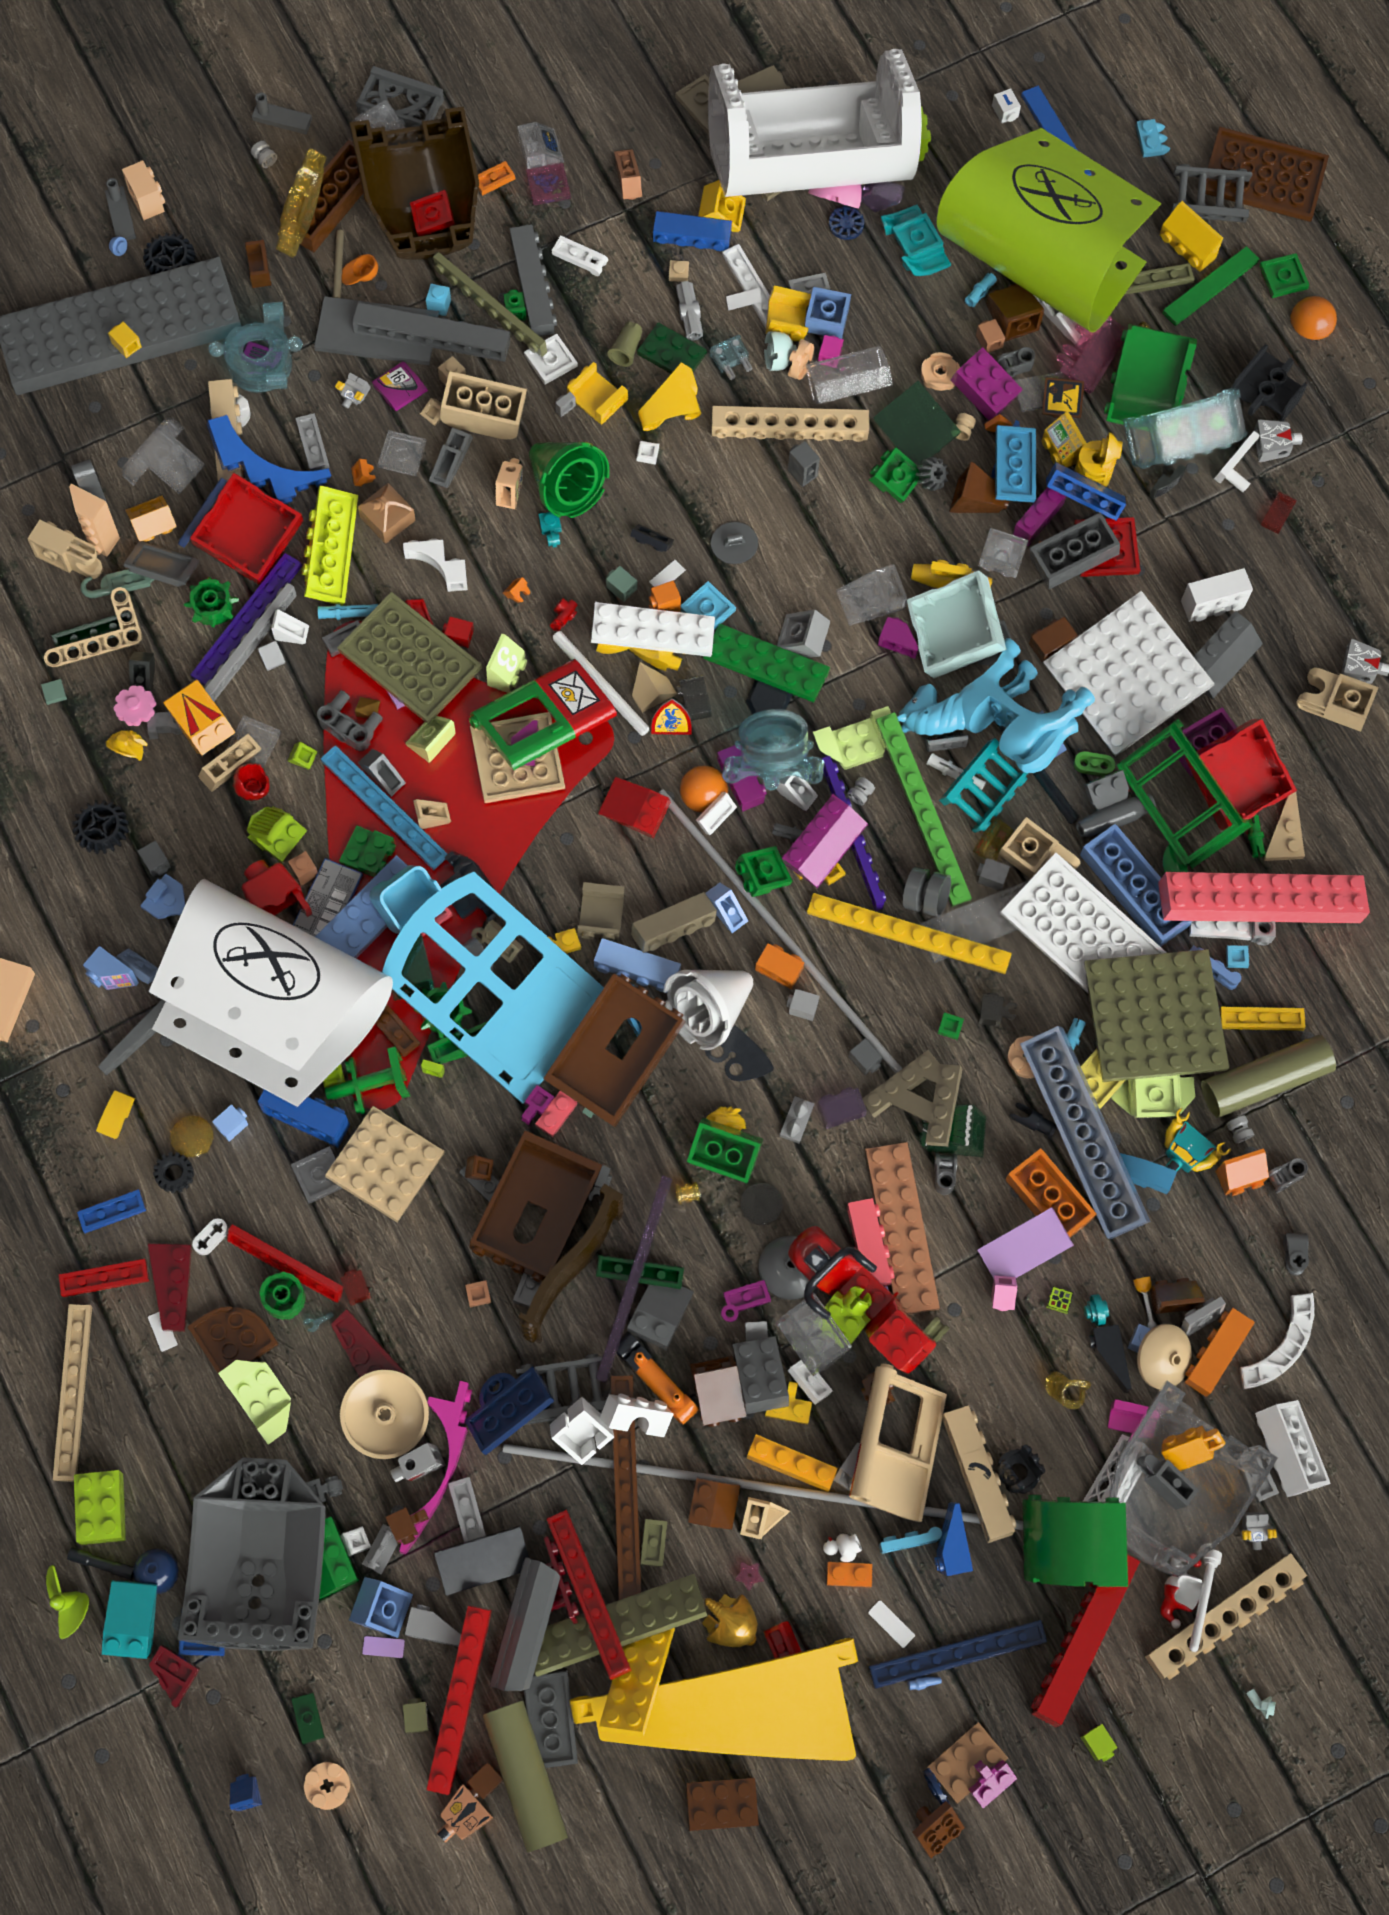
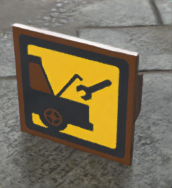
M1046 377L1042 415H1052L1053 418H1059L1068 411L1072 418L1081 419L1084 381Z

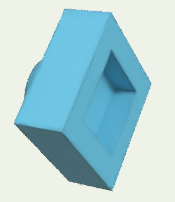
M1227 945V968L1249 967L1248 946Z

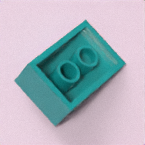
M112 1580L103 1630L101 1655L147 1659L153 1647L157 1584Z

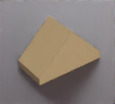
M414 800L416 815L421 829L451 822L447 803Z

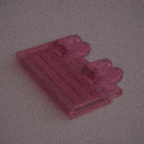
M1110 316L1093 333L1076 324L1075 329L1081 334V337L1074 347L1069 344H1064L1062 350L1074 360H1071L1062 353H1059L1056 357L1058 362L1063 365L1060 371L1071 380L1084 381V390L1088 394L1094 391L1123 343L1121 336L1125 328Z

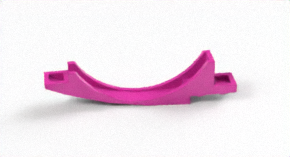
M460 1381L455 1402L433 1397L428 1398L427 1403L441 1420L447 1433L449 1462L445 1478L437 1493L419 1510L425 1509L429 1519L415 1525L418 1535L414 1536L415 1540L409 1544L403 1545L401 1543V1554L406 1555L419 1538L439 1506L457 1467L468 1432L466 1427L460 1426V1424L465 1423L467 1411H464L465 1404L470 1402L472 1390L469 1389L470 1386L467 1382Z

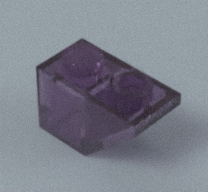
M891 182L865 184L861 194V201L874 212L885 210L901 202L905 187Z

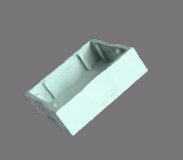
M979 570L956 579L944 587L932 589L907 599L912 624L918 636V648L924 672L931 677L937 678L1007 650L988 577Z

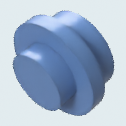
M118 236L110 240L109 249L114 255L121 256L126 252L127 241L125 238Z

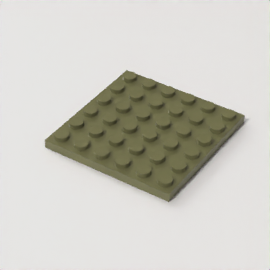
M1209 949L1084 961L1102 1082L1228 1071L1229 1063Z

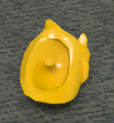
M121 730L113 734L106 741L107 748L123 756L137 758L138 761L142 760L143 745H148L133 730Z
M731 1106L720 1107L706 1117V1119L737 1130L746 1129L745 1120L738 1114L741 1109L732 1108Z

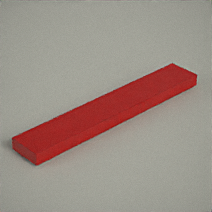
M233 1224L228 1229L227 1241L281 1272L293 1274L299 1279L300 1283L330 1300L338 1303L341 1299L343 1286Z

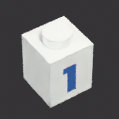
M1012 89L994 94L992 107L1001 124L1007 121L1011 122L1019 117L1021 106Z

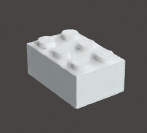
M1243 568L1189 583L1181 603L1189 622L1194 620L1202 621L1208 616H1220L1226 611L1243 609L1253 588L1246 570Z

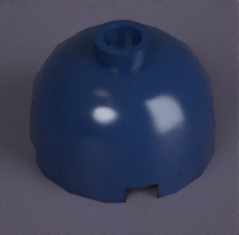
M157 1548L147 1550L135 1561L133 1568L134 1580L138 1583L157 1584V1594L165 1593L178 1580V1562L166 1550Z

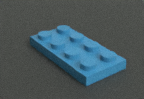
M997 425L995 452L996 500L1035 502V428Z

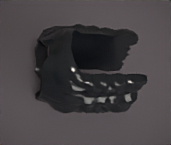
M1025 1444L1021 1449L1005 1453L998 1463L996 1473L1010 1493L1025 1494L1035 1488L1041 1475L1046 1470L1044 1465L1039 1463L1038 1453L1033 1454L1032 1448ZM1019 1463L1026 1467L1027 1477L1024 1480L1020 1481L1011 1468L1014 1464Z

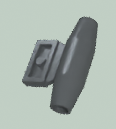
M1118 770L1084 784L1090 804L1097 810L1077 822L1076 828L1079 835L1085 838L1101 834L1114 824L1122 827L1148 813L1137 796L1127 798L1129 787L1123 770ZM1148 793V797L1156 807V803L1153 796Z

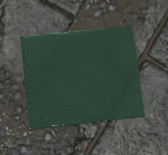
M919 381L915 382L873 417L874 421L893 444L917 466L921 465V460L933 457L936 453H939L943 447L962 433Z

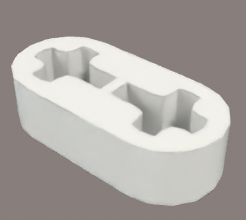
M218 1218L213 1219L195 1237L192 1245L199 1255H208L226 1237L228 1226L225 1221ZM222 1224L223 1226L221 1228L223 1231L221 1233L216 1232L213 1236H211L215 1232V1229L213 1227L215 1225L221 1226ZM210 1238L206 1243L208 1247L206 1249L200 1248L199 1250L200 1245L198 1243L200 1241L205 1242Z

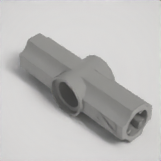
M683 281L676 285L679 299V314L684 324L686 338L694 341L703 337L700 322L699 302L696 301L693 283Z

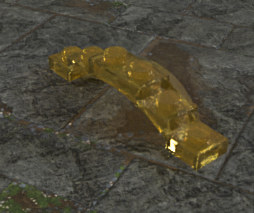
M311 148L306 151L294 184L289 189L280 218L281 226L278 232L280 237L276 249L292 258L296 256L299 244L303 242L310 227L324 174L323 167L326 156Z

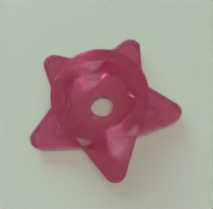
M741 1562V1573L735 1577V1581L743 1582L747 1590L750 1591L754 1583L764 1581L758 1573L760 1564L756 1563L749 1566Z

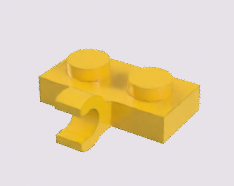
M789 1382V1406L767 1410L765 1417L808 1425L812 1402L795 1399L798 1383Z

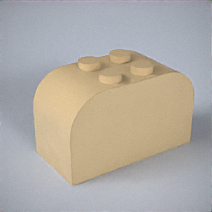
M449 371L441 404L440 419L446 425L456 429L499 439H514L518 434L527 389Z

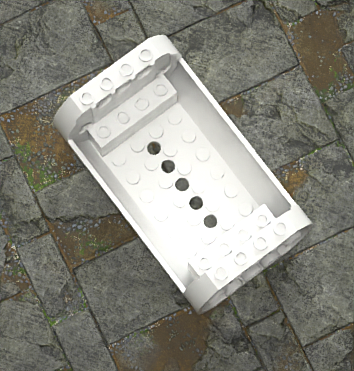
M891 49L885 51L880 56L876 81L741 93V90L738 89V81L734 78V69H731L730 64L712 66L708 90L710 152L724 196L912 180L917 171L920 155L921 101L919 89L902 49Z

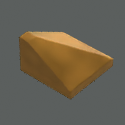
M360 697L355 709L356 717L368 719L373 711L378 713L380 701Z

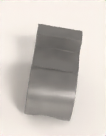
M169 712L155 713L147 722L150 739H158V733L172 732L176 735L183 733Z

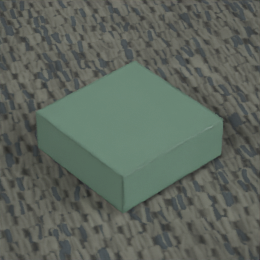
M61 679L41 684L47 705L67 700Z

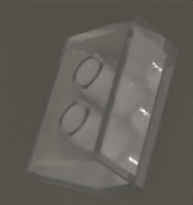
M814 1293L813 1298L815 1299V1301L819 1303L823 1308H825L819 1300V1298ZM805 1300L789 1310L776 1322L812 1376L829 1368L852 1348L833 1318L830 1316L829 1319L825 1320L814 1312Z

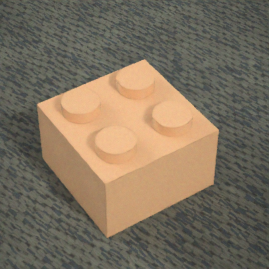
M142 160L123 168L122 172L128 191L143 220L165 212L163 208L165 200L161 194L162 190L158 181L155 182L150 166L146 167Z

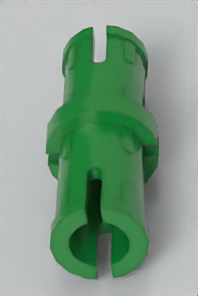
M1255 815L1254 823L1252 818L1249 819L1252 827L1248 829L1249 834L1247 836L1248 840L1251 841L1252 856L1258 858L1257 849H1259L1260 857L1265 856L1266 852L1263 844L1264 833L1261 832L1259 815Z

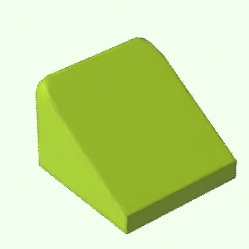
M298 742L294 745L287 761L309 770L318 751L302 742Z

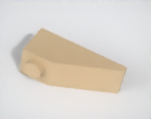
M247 734L205 765L198 777L213 792L232 777L241 765H245L260 752L262 748Z

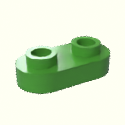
M1080 752L1075 757L1074 767L1080 773L1106 776L1114 771L1115 761L1109 755ZM1081 762H1085L1087 766H1082ZM1101 765H1105L1107 769H1102Z

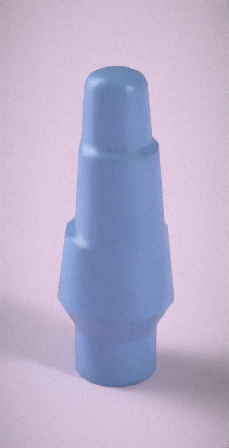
M941 1677L915 1678L908 1681L909 1690H922L928 1686L942 1683Z

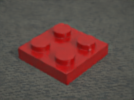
M446 190L410 202L416 232L419 237L455 225Z

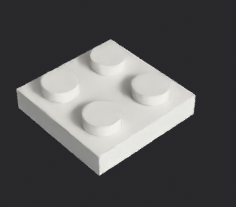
M558 334L545 340L547 353L543 357L533 353L530 349L524 352L525 358L544 385L578 367L577 361Z

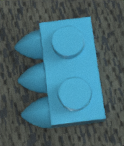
M1155 119L1136 122L1135 126L1143 158L1160 156L1169 152L1170 147L1162 144L1168 137L1159 133L1165 128L1163 124L1156 122Z

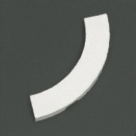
M1313 1293L1292 1295L1290 1297L1291 1319L1283 1341L1264 1360L1239 1368L1243 1390L1255 1388L1276 1379L1299 1358L1311 1335L1310 1332L1314 1320Z

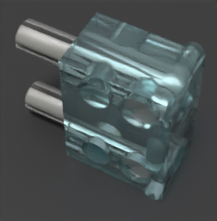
M736 335L710 348L709 357L713 358L721 373L726 372L730 380L735 378V374L731 369L734 366L742 363L747 372L752 370V366L748 361L749 353L741 341V335Z

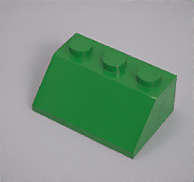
M332 1517L325 1519L319 1599L359 1582Z

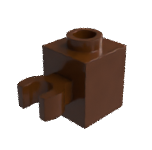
M406 1507L386 1517L398 1544L403 1543V1545L415 1540L414 1536L418 1535L415 1525L429 1519L425 1509L410 1516Z

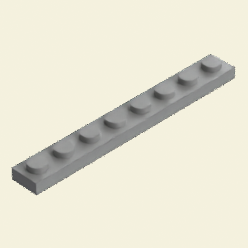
M287 583L284 588L279 589L275 600L266 606L264 614L255 620L250 632L244 634L239 646L230 652L225 664H221L214 678L206 683L204 689L213 701L217 699L270 631L275 610L278 609L284 612L297 595L294 586Z

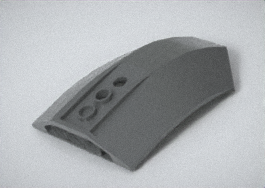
M243 1457L193 1498L190 1554L178 1634L179 1641L229 1649L263 1651L313 1648L323 1564L325 1506L287 1460ZM257 1575H262L265 1579L264 1584L260 1587H255L252 1584L253 1578ZM253 1599H261V1606L258 1609L250 1608V1603Z

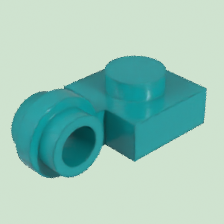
M551 512L539 514L542 535L547 534L548 546L557 547V545H560L558 532H562L560 518Z

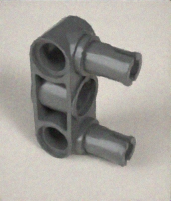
M340 690L331 703L318 709L317 717L319 724L341 742L348 744L355 750L364 751L369 747L370 740L374 735L373 731L383 718L380 714L373 711L366 722L359 725L349 716L342 714L340 710L350 699V696ZM326 715L332 716L328 720L323 719V717ZM357 737H365L362 741H356Z

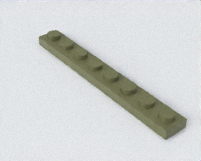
M438 252L433 256L434 268L440 275L446 276L453 286L459 287L466 297H471L479 308H484L492 319H497L505 330H510L516 339L527 344L533 353H537L541 357L547 353L545 340Z

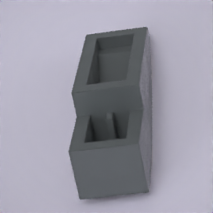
M452 427L446 444L442 446L429 482L445 488L449 487L473 439L470 434Z

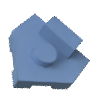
M165 874L161 880L157 879L146 893L147 898L141 904L143 910L157 919L181 915L185 907L183 885Z

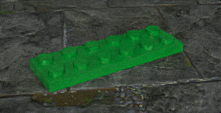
M719 624L713 636L711 657L703 656L705 660L813 703L830 672L829 666L722 624Z

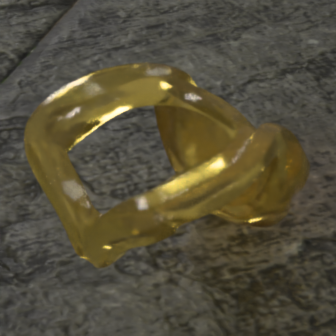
M1060 1372L1051 1373L1045 1380L1047 1393L1068 1409L1080 1408L1085 1400V1390H1088L1091 1386L1089 1381L1082 1379L1069 1380ZM1070 1386H1080L1079 1401L1067 1400L1064 1397L1065 1390Z

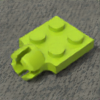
M858 1286L852 1287L846 1295H842L837 1291L824 1307L831 1313L830 1318L825 1320L818 1315L813 1321L820 1330L844 1351L852 1345L870 1322L866 1315V1310L870 1307L872 1298L867 1293L861 1299L859 1296L865 1289Z

